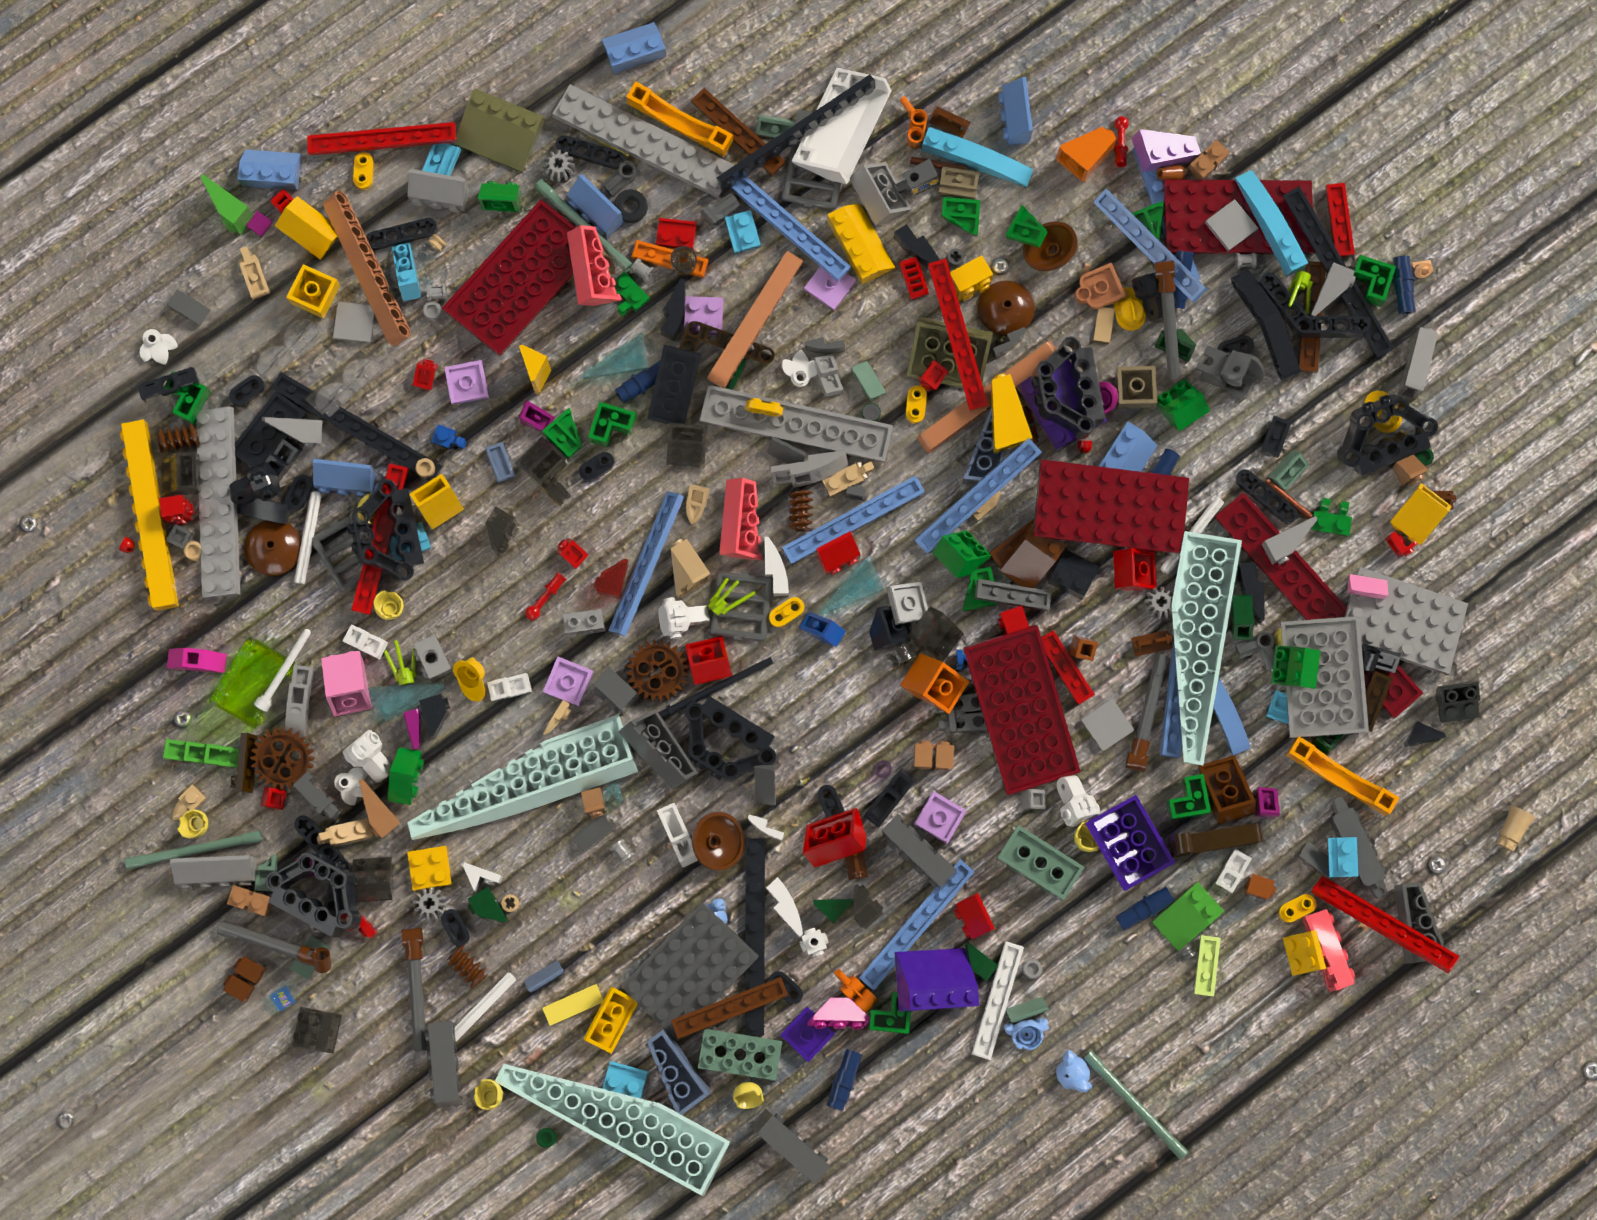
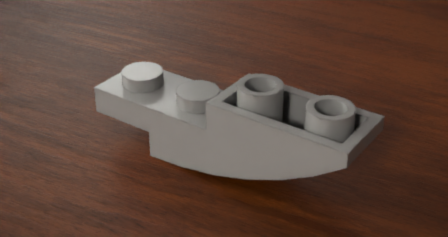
M846 450L808 455V461L771 466L773 483L792 482L793 487H799L826 479L848 466Z
M294 665L292 681L289 684L285 730L288 732L290 728H293V734L300 731L299 737L301 738L306 735L314 667Z

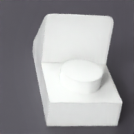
M464 862L463 867L475 892H477L482 878H484V883L492 886L495 883L501 884L503 878L501 875Z

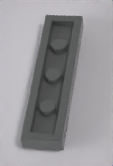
M978 579L976 580L975 599L1049 611L1051 591Z

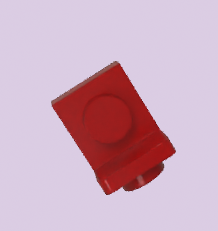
M429 359L419 361L416 365L412 386L431 390L439 365L434 364V361Z
M933 360L917 380L920 382L919 385L925 390H936L949 371Z
M1396 531L1385 538L1397 557L1410 555L1415 551L1413 547L1417 545L1416 541L1406 547L1404 538L1397 534Z
M570 538L563 539L557 545L558 549L555 551L575 569L588 556Z
M361 915V923L358 930L365 938L373 939L378 935V932L366 917Z

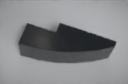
M907 224L894 232V239L911 257L917 256L919 263L928 267L929 263L940 260L925 236L923 235L917 239Z
M682 278L663 309V314L667 319L660 329L661 335L672 341H675L680 331L685 313L686 290L685 280Z
M289 438L282 439L275 452L266 460L276 471L279 482L303 451V448Z
M256 498L244 504H237V513L286 524L289 520L291 504L274 500L262 501Z
M1240 563L1237 571L1242 595H1252L1253 617L1258 623H1262L1265 620L1264 582H1256V563Z
M901 768L868 809L864 817L879 828L917 779Z

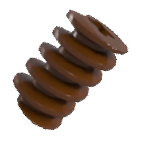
M192 423L188 430L185 425H182L181 431H179L177 426L174 427V432L169 427H167L166 433L159 429L157 439L161 453H163L164 448L167 452H170L171 446L174 450H178L179 445L182 449H185L186 444L189 448H193L194 442L199 447L197 429L194 428Z
M802 490L789 494V497L793 499L789 502V505L792 506L789 509V513L793 514L789 516V520L792 522L789 524L790 529L799 532L813 531L812 528L807 527V525L813 524V521L808 520V517L813 516L812 513L808 512V510L813 509V506L808 505L809 502L813 501L808 495L814 494L813 492Z
M462 945L447 959H450L448 966L452 967L455 965L454 972L461 970L459 977L463 978L466 976L464 982L466 984L472 982L470 988L474 989L488 974L484 975L485 967L480 970L478 969L481 964L480 962L473 964L475 956L468 958L470 951L462 952L464 945Z

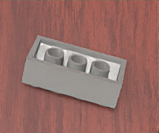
M250 855L170 859L174 884L180 885V888H192L193 884H200L201 888L212 887V884L220 883V887H229L231 883H239V886H250L251 882L256 881V858Z

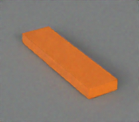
M636 240L631 259L637 260L639 258L641 262L673 270L671 260L679 251ZM683 252L684 256L686 257L691 255ZM677 254L673 261L679 259V266L674 265V268L682 273L683 268H685L684 273H689L692 270L686 267L689 264L695 267V259L689 261L688 258H680ZM695 256L697 267L689 275L704 278L709 260Z

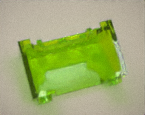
M248 637L214 690L209 703L254 729L257 726L259 727L265 717L263 716V711L255 706L254 703L258 697L265 694L287 657L259 640ZM295 662L292 663L284 678L286 676L289 677L293 673Z

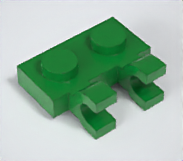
M623 272L614 279L616 293L620 294L626 301L617 307V312L622 317L632 308L637 312L650 300V297L627 273Z
M1321 499L1319 511H1313V517L1316 516L1317 521L1310 530L1348 537L1352 517L1347 516L1350 502L1342 501L1339 503L1337 515L1328 513L1331 499Z

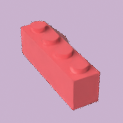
M580 225L569 231L567 237L578 305L596 306L621 301V296L616 293L614 287L616 285L615 280L611 278L608 267H610L608 260L603 257L602 251L604 249L596 227Z
M745 478L726 480L720 555L739 559L763 560L762 553H759L761 536H758L757 532L759 517L756 514L758 500L755 481Z
M1325 909L1302 917L1307 932L1317 931L1326 969H1322L1321 972L1328 991H1337L1355 984L1353 980L1355 979L1353 969L1348 967V955L1345 949L1342 950L1339 943L1341 942V936L1334 929L1333 923L1335 921L1332 913H1328V910Z

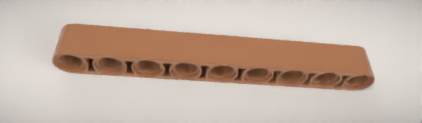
M336 191L324 201L325 211L387 341L391 345L397 346L411 335V331L347 196L341 191Z
M789 251L785 253L711 370L707 380L723 389L726 387L804 260Z
M1047 341L1007 370L1005 375L1011 374L1015 389L1017 390V385L1030 378L1036 366L1041 361L1047 360L1057 349L1051 341ZM991 383L984 387L988 406L970 411L966 400L916 438L928 454L991 409Z

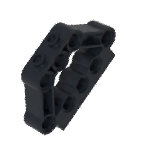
M1072 336L1066 337L1058 349L1047 360L1041 361L1033 370L1031 385L1035 389L1034 402L1038 406L1039 414L1043 419L1057 423L1072 432L1078 439H1086L1092 433L1095 426L1101 425L1105 420L1092 347L1081 348L1080 341ZM1066 346H1069L1072 351H1069ZM1067 360H1071L1072 365L1069 374L1075 381L1073 393L1078 397L1077 411L1064 405L1056 398L1058 385L1053 380L1052 375ZM1077 367L1082 368L1083 372L1079 371ZM1041 370L1046 371L1047 375H1044ZM1080 384L1084 385L1087 390L1082 389ZM1044 387L1048 388L1051 393L1046 392ZM1083 402L1088 403L1090 408H1087ZM1047 405L1051 406L1054 411L1049 410ZM1080 424L1084 425L1087 430L1082 429Z
M1384 395L1378 401L1362 404V407L1355 409L1351 413L1350 425L1343 445L1337 451V458L1348 467H1354L1355 472L1360 475L1367 474L1431 448L1428 437L1437 432L1438 423L1432 417L1421 414L1409 406L1408 401L1398 395ZM1399 402V407L1395 409V405ZM1382 409L1381 415L1377 417L1378 411ZM1365 416L1364 421L1360 423V419ZM1391 416H1400L1415 428L1411 431L1401 430L1393 438L1384 437L1376 445L1366 444L1364 446L1368 432L1373 424L1376 422L1386 423ZM1428 422L1427 427L1423 429L1424 424ZM1409 437V441L1404 444L1405 439ZM1392 444L1391 449L1387 451V447ZM1375 451L1373 457L1370 458L1371 452ZM1352 452L1351 457L1347 459V455Z
M383 479L375 485L374 492L367 500L350 513L347 529L349 535H352L353 538L351 543L352 552L356 554L360 564L364 566L370 565L392 576L395 581L403 583L413 576V567L421 566L424 564L409 489L397 490L392 480ZM382 485H386L389 488V494H384L381 491ZM386 499L389 501L387 514L393 520L391 533L397 539L395 552L401 558V562L378 551L372 545L374 532L369 528L368 521ZM394 506H398L401 508V515H396L394 513ZM356 513H361L364 516V522L356 520ZM398 525H403L405 527V534H401L398 532ZM360 532L367 533V541L360 539ZM402 544H407L409 546V553H405L402 551ZM365 550L372 553L371 560H367L364 557ZM400 567L406 569V577L399 575L398 570Z
M711 696L707 698L703 705L698 702H691L686 706L685 715L689 721L690 734L688 753L690 758L695 761L694 765L704 771L705 768L712 772L710 775L719 781L724 779L728 782H734L739 776L754 771V766L775 764L776 753L770 747L775 739L774 735ZM697 708L700 710V715L698 717H691L689 714L690 710ZM716 714L724 716V720L721 723L714 722L713 717ZM705 716L710 719L714 727L726 729L730 737L740 738L746 747L756 748L760 752L734 762L724 761L720 753L706 750L702 718ZM732 724L740 726L738 733H732L729 730ZM754 734L757 740L754 743H748L746 736ZM696 746L703 748V753L699 756L694 755L692 752ZM764 753H770L772 760L764 762L761 756ZM713 756L720 759L719 764L716 766L709 764V759ZM734 767L736 769L735 775H726V768Z
M304 853L292 864L268 874L266 885L273 891L269 903L331 937H341L344 929H355L360 925L361 915L357 910L354 889L356 879L351 871L345 869L346 865L343 863L330 861V857L324 853ZM326 868H328V874H327V875H325V869H326ZM314 872L317 879L330 881L333 887L335 908L323 907L318 899L307 898L303 891L292 890L290 886ZM342 876L344 877V882H343V884H341V877H342ZM294 895L296 896V901H295V902H293V896H294ZM311 903L312 908L309 911V904ZM325 912H327V919H326V920H325V918H324ZM349 915L350 920L347 923L346 918Z

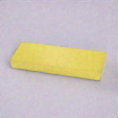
M597 984L542 1009L549 1025L552 1026L601 1004L603 997Z

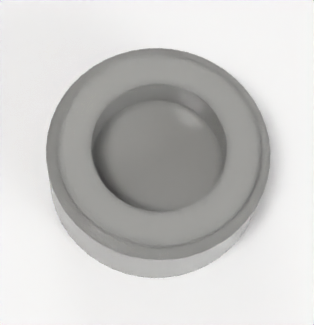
M429 301L423 306V314L426 319L435 321L441 317L442 308L438 302Z
M1035 959L1026 961L1022 967L1023 974L1029 979L1038 978L1042 973L1041 963Z

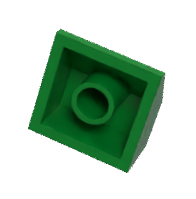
M488 181L487 183H482L478 195L481 209L483 211L519 213L520 186L512 182L498 184L494 181Z

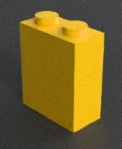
M440 474L409 494L432 530L464 510L443 474Z
M1420 483L1393 516L1390 523H1392L1395 530L1405 533L1411 542L1416 541L1421 546L1452 506Z

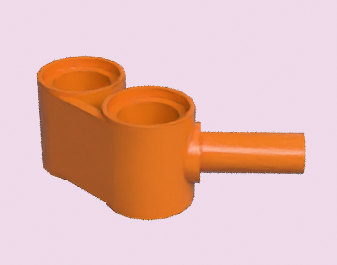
M903 96L899 101L910 117L907 144L911 148L917 149L924 142L927 114L922 109L915 110L908 99ZM919 117L923 119V122L917 123L914 119ZM918 135L920 139L915 141L911 136Z
M840 969L834 972L835 976L842 982V985L839 987L840 991L850 998L863 1012L867 1013L879 1001L867 988H864L865 986L853 974L847 977Z

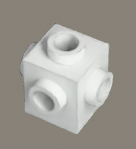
M815 928L804 931L805 935L801 937L803 941L799 942L803 953L807 952L808 956L813 955V958L824 954L823 950L827 949L826 944L829 943L826 933H821L820 929L816 931ZM811 939H817L818 944L816 946L811 945Z

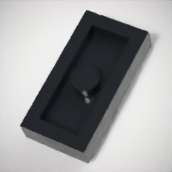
M1273 416L1260 452L1278 458L1292 422Z

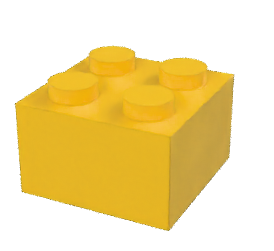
M982 255L950 272L959 302L971 299L973 294L978 291L982 293L989 289L993 273Z
M303 264L286 298L290 304L324 319L340 288V284L337 279Z

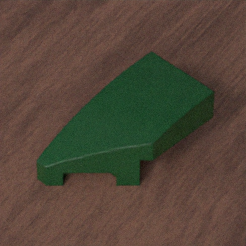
M966 942L965 948H967V956L972 971L987 981L998 965L973 945Z

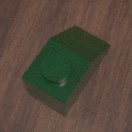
M489 887L468 898L470 904L467 906L473 915L477 914L479 917L502 923L509 922Z

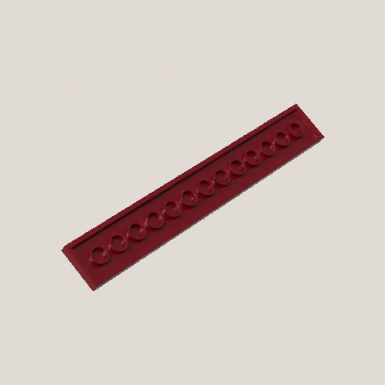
M1244 492L1214 517L1233 539L1242 540V550L1256 563L1258 568L1305 620L1345 616L1347 607L1296 550L1288 557L1289 560L1280 565L1277 562L1272 565L1262 543L1280 534V532ZM1399 665L1395 673L1375 668L1374 671L1393 678L1382 705L1393 719L1424 694ZM1364 670L1366 689L1374 671Z

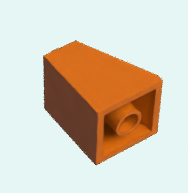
M1102 126L1062 144L1058 149L1055 160L1082 182H1085L1112 152L1117 138L1110 129H1105Z
M919 653L900 686L917 698L950 714L970 681L944 662Z

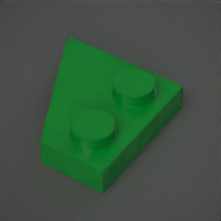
M943 197L941 217L972 236L978 237L980 200Z
M1163 201L1132 213L1160 241L1164 210Z
M1021 205L1005 236L1009 240L1040 248L1048 232Z
M570 408L542 430V434L567 459H570L582 448V442L578 436L577 427L574 424Z
M991 567L977 569L971 573L962 612L999 605V603L975 599L976 580L982 579L994 582Z

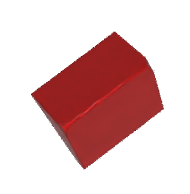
M264 787L260 806L283 810L287 791Z

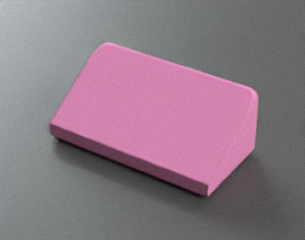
M1349 574L1347 593L1386 599L1388 597L1387 580Z

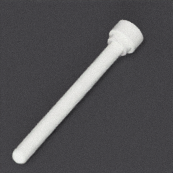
M305 629L265 694L256 699L254 705L266 712L272 705L271 697L311 634L309 629Z

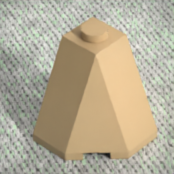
M688 539L676 541L672 544L673 547L671 548L675 590L678 600L711 581L710 572Z

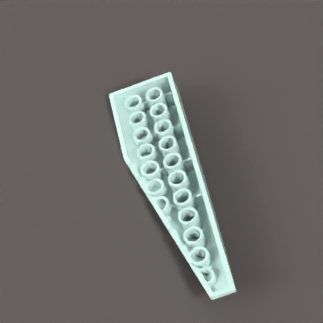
M1184 531L1171 606L1184 763L1203 766L1242 540Z
M619 714L540 743L541 746L534 750H528L525 752L526 755L518 760L513 759L508 762L506 767L498 768L471 784V788L459 791L454 798L447 802L446 800L442 801L434 810L431 811L429 809L407 822L412 840L452 832L512 816L638 772L630 745L618 732L623 728Z
M507 1064L502 1066L495 1079V1082L701 1196L705 1195L730 1144V1141L660 1103Z

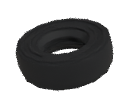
M633 189L624 190L619 193L614 203L621 211L623 221L627 223H636L642 220L648 209L647 200L644 195L638 190ZM628 200H634L638 203V209L633 213H629L624 209V203Z

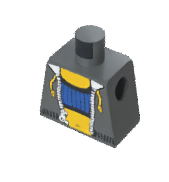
M930 159L903 173L905 180L895 184L899 194L910 190L912 196L940 185L938 175Z

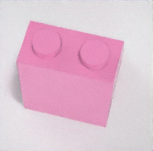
M350 651L345 654L321 658L325 694L334 717L372 709L364 661L360 651Z

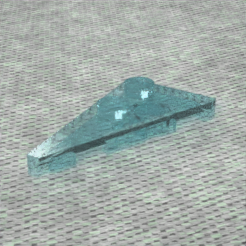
M639 333L637 337L623 344L620 349L610 353L597 365L587 369L582 374L583 380L647 369L648 362L643 333Z
M870 556L864 559L832 598L827 601L820 610L821 615L884 590Z
M443 683L370 687L368 690L387 722L419 704V700L431 697L444 690L445 686Z

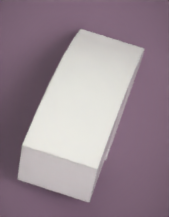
M765 537V577L773 578V597L789 596L788 580L782 559L770 538Z
M675 803L657 810L682 868L698 861L693 852L692 840Z
M777 877L766 887L768 892L778 901L774 910L801 937L803 932L798 910L788 890Z

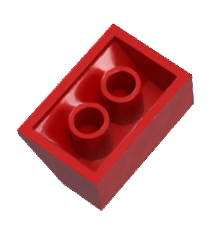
M853 808L806 825L803 854L814 868L865 851L866 833L858 809Z

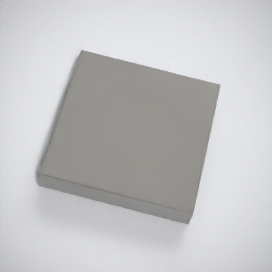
M1235 199L1205 221V224L1227 251H1230L1258 229Z
M338 302L333 339L371 344L375 314L371 306Z
M921 582L894 585L886 588L895 625L930 619Z
M1113 698L1080 720L1102 752L1134 731V728Z

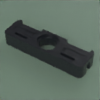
M189 367L139 384L138 391L141 399L146 403L147 399L159 395L164 397L179 392L182 387L194 383L199 385L200 381L196 370L193 367ZM172 380L174 382L173 387L169 390L165 389V381Z

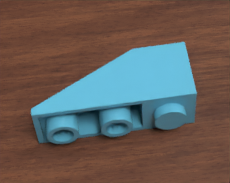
M410 242L392 246L398 286L403 302L421 298L420 284Z

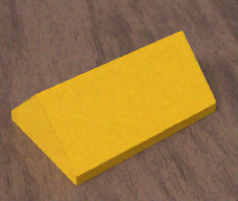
M298 196L286 206L275 224L276 228L320 260L338 238L331 221Z
M520 345L519 348L535 394L538 395L551 372L548 358L546 355L527 346Z
M611 986L583 1040L612 1054L638 1003L631 996Z

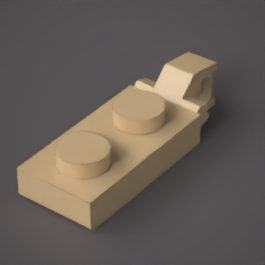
M247 246L240 248L243 259L239 260V265L251 298L256 299L270 294L258 258L255 254L251 256Z
M861 462L855 463L823 479L822 483L829 497H832L847 490V486L851 487L852 485L864 482L868 478L867 474L874 471V466L872 462L864 465Z
M366 818L330 826L325 829L326 832L318 834L317 841L319 845L330 843V846L334 845V847L368 840L373 835Z

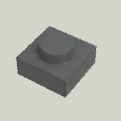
M860 485L847 486V498L865 500L866 489H863Z
M174 524L166 541L184 550L193 533Z

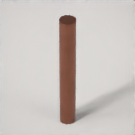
M911 156L910 164L919 165L928 159ZM931 160L934 168L942 169L944 166L966 169V165Z
M1270 479L1265 482L1307 520L1313 516L1310 511Z

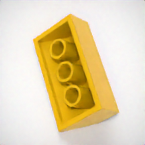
M860 203L843 206L827 214V222L861 285L895 269Z

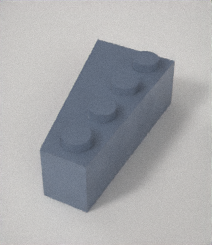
M992 407L962 484L976 485L1004 460L1005 451L994 453Z
M663 1029L647 1041L675 1112L680 1115L684 1114L712 1093L666 1029Z

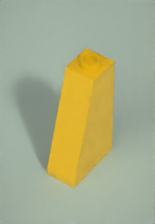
M1003 373L996 375L991 382L993 450L994 453H999L1018 447L1028 437L1032 440V435L1011 374L1005 375Z

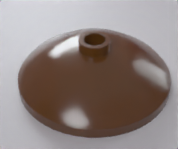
M1057 221L1042 225L1048 233L1040 248L1027 244L1023 246L1024 258L1027 264L1035 270H1056L1069 262L1076 252L1078 239L1075 231L1068 224Z
M999 281L990 285V288L982 293L978 304V313L983 325L989 331L1001 336H1007V334L1023 327L1026 329L1031 323L1035 311L1034 301L1030 292L1021 284L1013 281ZM1009 302L1011 306L1005 307L1004 303Z
M268 520L262 521L255 525L246 537L244 545L246 559L252 568L267 576L285 574L294 568L298 562L301 538L297 530L289 523L282 524ZM270 542H274L272 548H268Z
M712 812L703 816L695 825L692 833L693 852L698 861L706 868L718 871L729 869L739 861L743 854L745 846L744 832L739 822L730 814Z

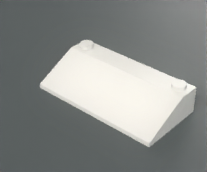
M836 68L817 109L869 74ZM871 75L875 80L876 88L870 95L860 98L855 105L844 109L840 115L829 119L824 126L814 129L809 136L803 137L792 159V163L828 180L847 184L892 91L886 79Z

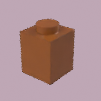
M1073 635L1069 654L1076 658L1093 661L1098 642L1090 638Z
M1250 874L1244 894L1267 901L1270 897L1273 898L1275 894V881Z

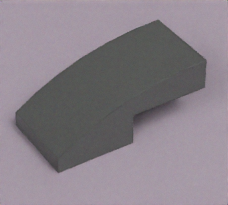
M176 290L167 304L168 307L201 326L211 311L179 290Z
M1025 327L1007 334V342L993 348L992 355L994 359L1005 355L1021 341L1026 332Z
M822 337L806 341L805 349L822 354L845 352L844 340L825 344Z

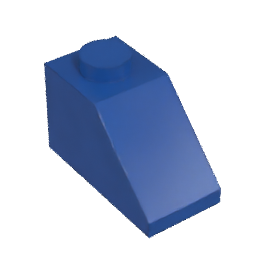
M809 611L799 626L801 630L836 648L846 633L834 621Z

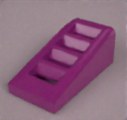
M417 708L406 711L403 715L413 750L420 751L421 713Z

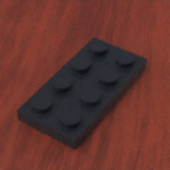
M664 345L647 419L681 428L685 427L702 354Z
M275 391L235 442V456L250 467L266 462L268 457L275 452L282 439L289 438L290 436L263 422L262 417L304 419L307 415L306 412Z

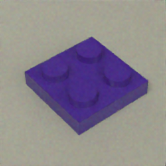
M806 1007L780 1036L809 1062L836 1033L828 1026L822 1029L808 1026V1021L815 1013Z

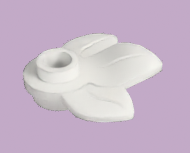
M149 329L143 334L140 356L144 362L153 358L156 362L165 365L168 361V350L176 349L178 345L169 334H160L155 329ZM150 335H154L156 337V340L154 342H150L148 340Z
M799 350L794 355L792 361L783 360L782 369L784 373L791 377V382L797 387L806 386L809 379L817 375L814 360L809 362L802 350ZM798 375L803 377L802 381L797 380Z
M357 767L351 769L348 773H340L334 780L335 788L341 792L342 800L349 805L354 806L357 797H363L359 781L361 779L365 780L368 775L363 768ZM342 779H346L348 781V784L346 786H343L341 784Z

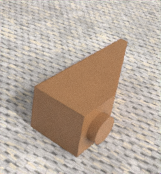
M361 779L359 781L369 824L372 826L370 831L376 837L381 836L383 838L401 822L365 780Z

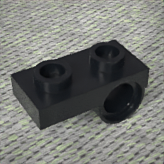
M1363 643V669L1374 671L1377 668L1395 673L1401 654Z

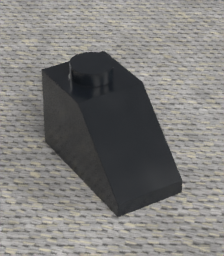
M442 694L419 700L431 739L437 737L449 715L447 709H450L448 698H444Z

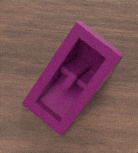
M526 400L518 418L521 424L542 432L554 421L555 417Z
M1258 787L1255 817L1270 819L1279 817L1277 789Z

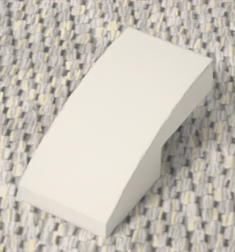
M352 624L343 639L344 643L379 660L388 645L387 641Z
M527 673L487 682L491 701L532 692Z
M753 815L748 816L749 822L763 834L782 842L784 832L766 828L767 819Z
M1234 848L1215 883L1233 893L1252 858Z

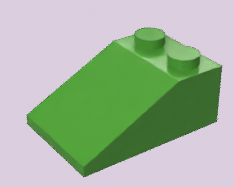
M202 174L201 179L222 218L221 222L233 234L236 231L241 235L247 228L246 224L253 217L250 209Z
M1196 882L1154 919L1152 923L1179 951L1219 917L1224 910L1199 882Z

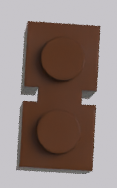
M243 956L242 959L239 958L236 961L234 974L232 976L229 975L225 979L223 991L247 1003L256 987L239 978V976L241 975L251 982L258 984L267 968L249 957Z

